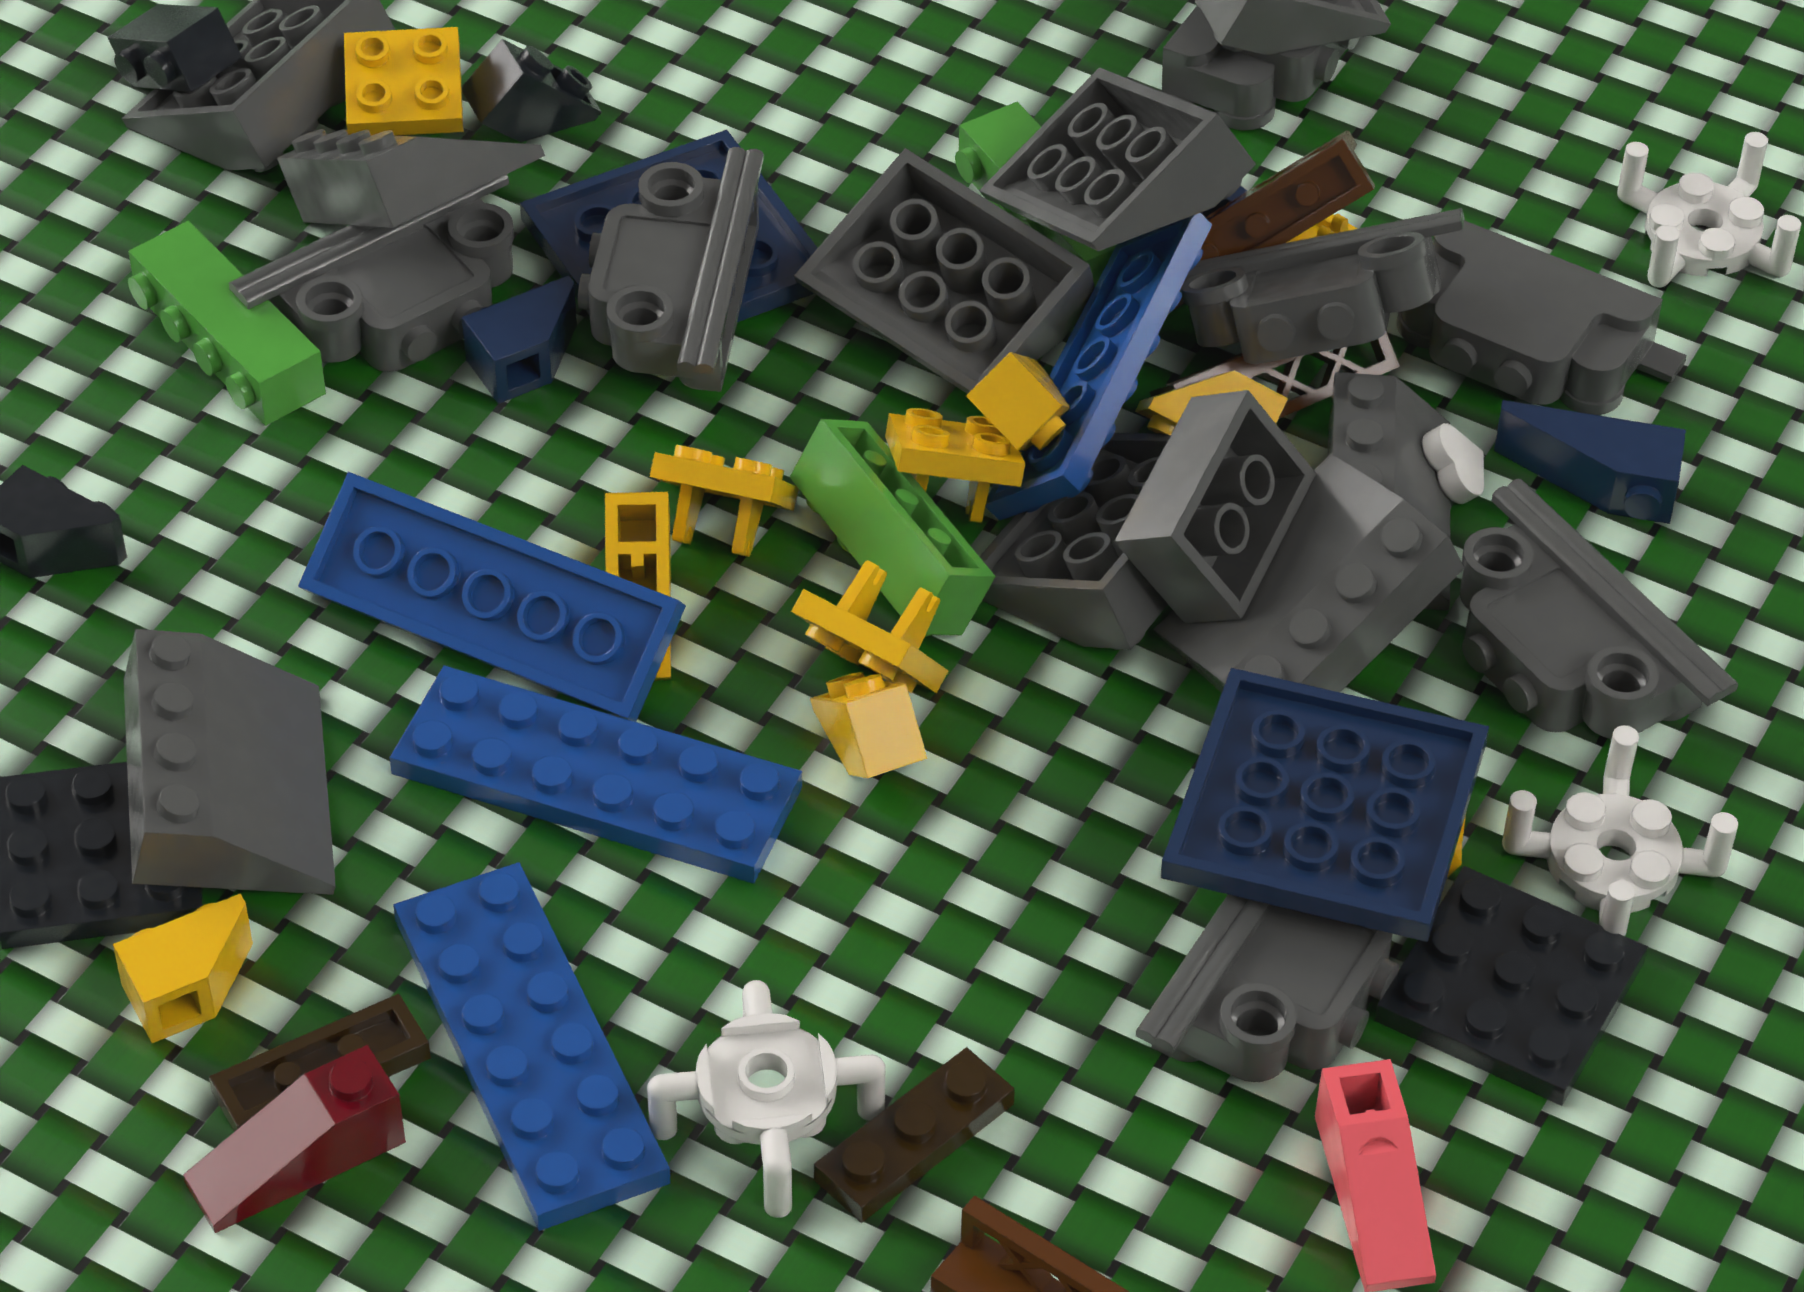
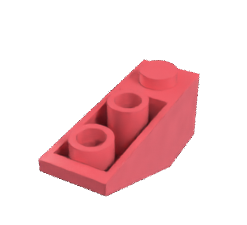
M1391 1059L1322 1068L1315 1120L1364 1291L1376 1292L1435 1283L1436 1270L1409 1119Z

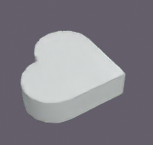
M1443 423L1423 435L1422 448L1429 464L1437 471L1438 481L1445 495L1458 504H1464L1481 495L1484 490L1483 451L1448 423Z

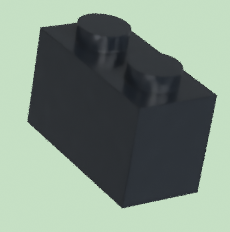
M157 4L107 37L116 54L114 57L116 68L132 87L192 92L242 58L217 7Z

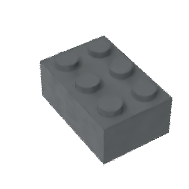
M1249 390L1191 397L1114 542L1184 623L1242 619L1317 473Z

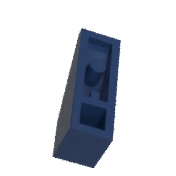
M1503 400L1494 451L1608 514L1670 524L1679 485L1686 429Z

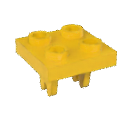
M458 27L344 33L346 125L348 135L363 130H369L371 136L387 130H392L394 136L464 132Z
M921 408L907 409L906 415L889 413L885 438L898 472L910 473L925 492L929 476L970 481L966 504V514H969L970 522L982 523L990 483L1021 487L1025 461L1020 451L986 417L969 416L966 423L942 420L943 416L940 413Z
M682 445L675 446L674 456L655 452L649 477L680 487L672 533L673 541L691 544L704 493L740 500L732 553L746 557L751 555L764 505L791 511L795 509L798 487L783 481L784 470L774 468L771 464L736 457L734 468L724 467V457L712 455V452Z
M869 560L864 562L837 606L805 589L802 590L791 612L810 624L805 633L806 636L826 646L827 650L857 666L862 664L868 669L882 674L883 679L888 682L906 683L908 692L911 694L917 683L935 693L938 692L948 670L921 652L919 648L940 604V598L920 587L891 633L867 622L887 576V571L879 568V565Z

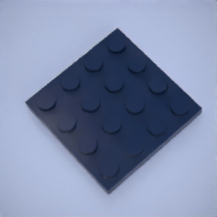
M728 130L712 134L520 202L521 220L560 276L563 278L569 275L573 280L575 297L578 300L582 273L591 274L592 268L589 267V247L593 232L602 233L606 215L614 207L629 203L641 204L638 183L641 175L647 169L660 163L679 162L695 168L702 178L722 179L728 150L732 147L740 146ZM761 173L758 182L759 229L737 322L814 294L797 283L794 275L818 247ZM585 310L590 317V311Z
M1231 668L1165 850L1161 865V878L1428 942L1487 744L1489 726Z

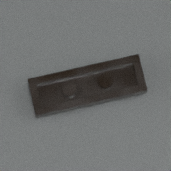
M396 994L209 1076L211 1090L235 1132L303 1074L368 1045L387 1076L390 1077L431 1059L429 1041L400 994Z
M966 1047L814 1163V1180L859 1222L863 1223L1013 1106L1015 1088Z

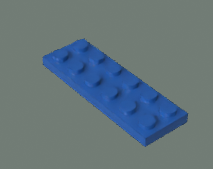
M1201 213L1116 245L1049 376L1070 406L1060 417L1066 426L1042 450L1039 451L1034 445L1027 451L1019 450L1025 461L1021 487L993 485L987 497L985 507L998 520H1003L1025 511L1027 513L1034 512L1042 505L1063 497H1075L1090 483L1093 477V470L1091 468L1101 448L1109 442L1115 433L1116 425L1114 422L1123 403L1137 389L1138 380L1136 377L1145 359L1157 348L1160 342L1158 333L1167 315L1180 302L1182 297L1180 289L1189 271L1202 258L1203 250L1201 247L1212 224Z
M348 472L298 585L299 588L308 593L634 722L639 717L686 607L685 604L675 598L351 472Z
M443 665L389 757L391 774L750 883H755L802 789V771L445 665Z
M520 862L393 904L395 921L538 1231L671 1184L670 1167Z

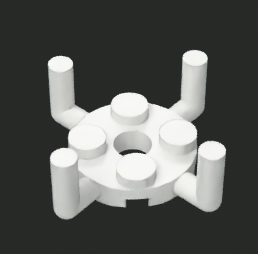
M1750 132L1745 136L1737 176L1728 186L1714 183L1709 176L1702 173H1688L1680 178L1679 183L1671 185L1659 193L1642 186L1649 152L1647 145L1641 142H1630L1626 145L1617 194L1622 202L1647 214L1644 226L1645 235L1648 234L1651 240L1650 249L1652 251L1647 278L1652 286L1657 288L1666 286L1678 272L1693 276H1707L1708 269L1727 267L1726 274H1731L1744 269L1749 264L1775 277H1784L1790 272L1801 221L1792 215L1781 216L1777 222L1772 248L1761 244L1764 228V207L1757 199L1749 197L1757 189L1768 144V138L1764 134ZM1703 225L1710 228L1705 231H1699L1692 226Z
M1625 725L1615 728L1612 734L1603 777V794L1595 795L1588 792H1580L1572 795L1567 800L1566 808L1555 819L1551 833L1531 831L1537 799L1529 791H1516L1510 797L1502 838L1504 850L1511 855L1547 859L1548 868L1556 882L1559 884L1561 878L1575 891V900L1589 908L1598 910L1599 925L1606 931L1623 936L1626 935L1630 914L1650 907L1651 900L1664 892L1666 896L1674 888L1679 874L1719 877L1723 875L1728 867L1738 828V821L1732 814L1726 812L1717 813L1712 817L1704 850L1684 848L1680 835L1671 822V811L1666 805L1653 799L1640 800L1629 796L1630 776L1639 734L1634 728ZM1605 846H1616L1624 849L1631 857L1626 860H1612L1605 857L1599 849Z
M753 980L748 982L742 991L743 1017L735 1019L721 1028V1036L708 1048L706 1043L698 1056L696 1071L659 1074L650 1079L647 1086L649 1127L654 1137L658 1140L672 1138L677 1132L676 1101L698 1099L704 1115L714 1125L715 1132L721 1140L730 1144L746 1142L761 1145L764 1209L768 1215L781 1218L788 1215L792 1210V1164L789 1141L800 1137H812L822 1131L826 1125V1117L834 1104L837 1086L857 1084V1112L863 1119L872 1120L885 1110V1064L876 1055L835 1058L831 1046L819 1033L817 1039L809 1032L800 1028L799 1020L787 1015L773 1014L768 986L760 980ZM765 1069L777 1071L785 1077L780 1084L769 1088L758 1087L748 1080L753 1073Z

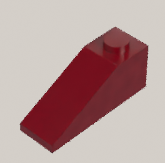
M365 1045L303 1074L184 1173V1182L214 1233H217L406 1143L400 1095L369 1046Z

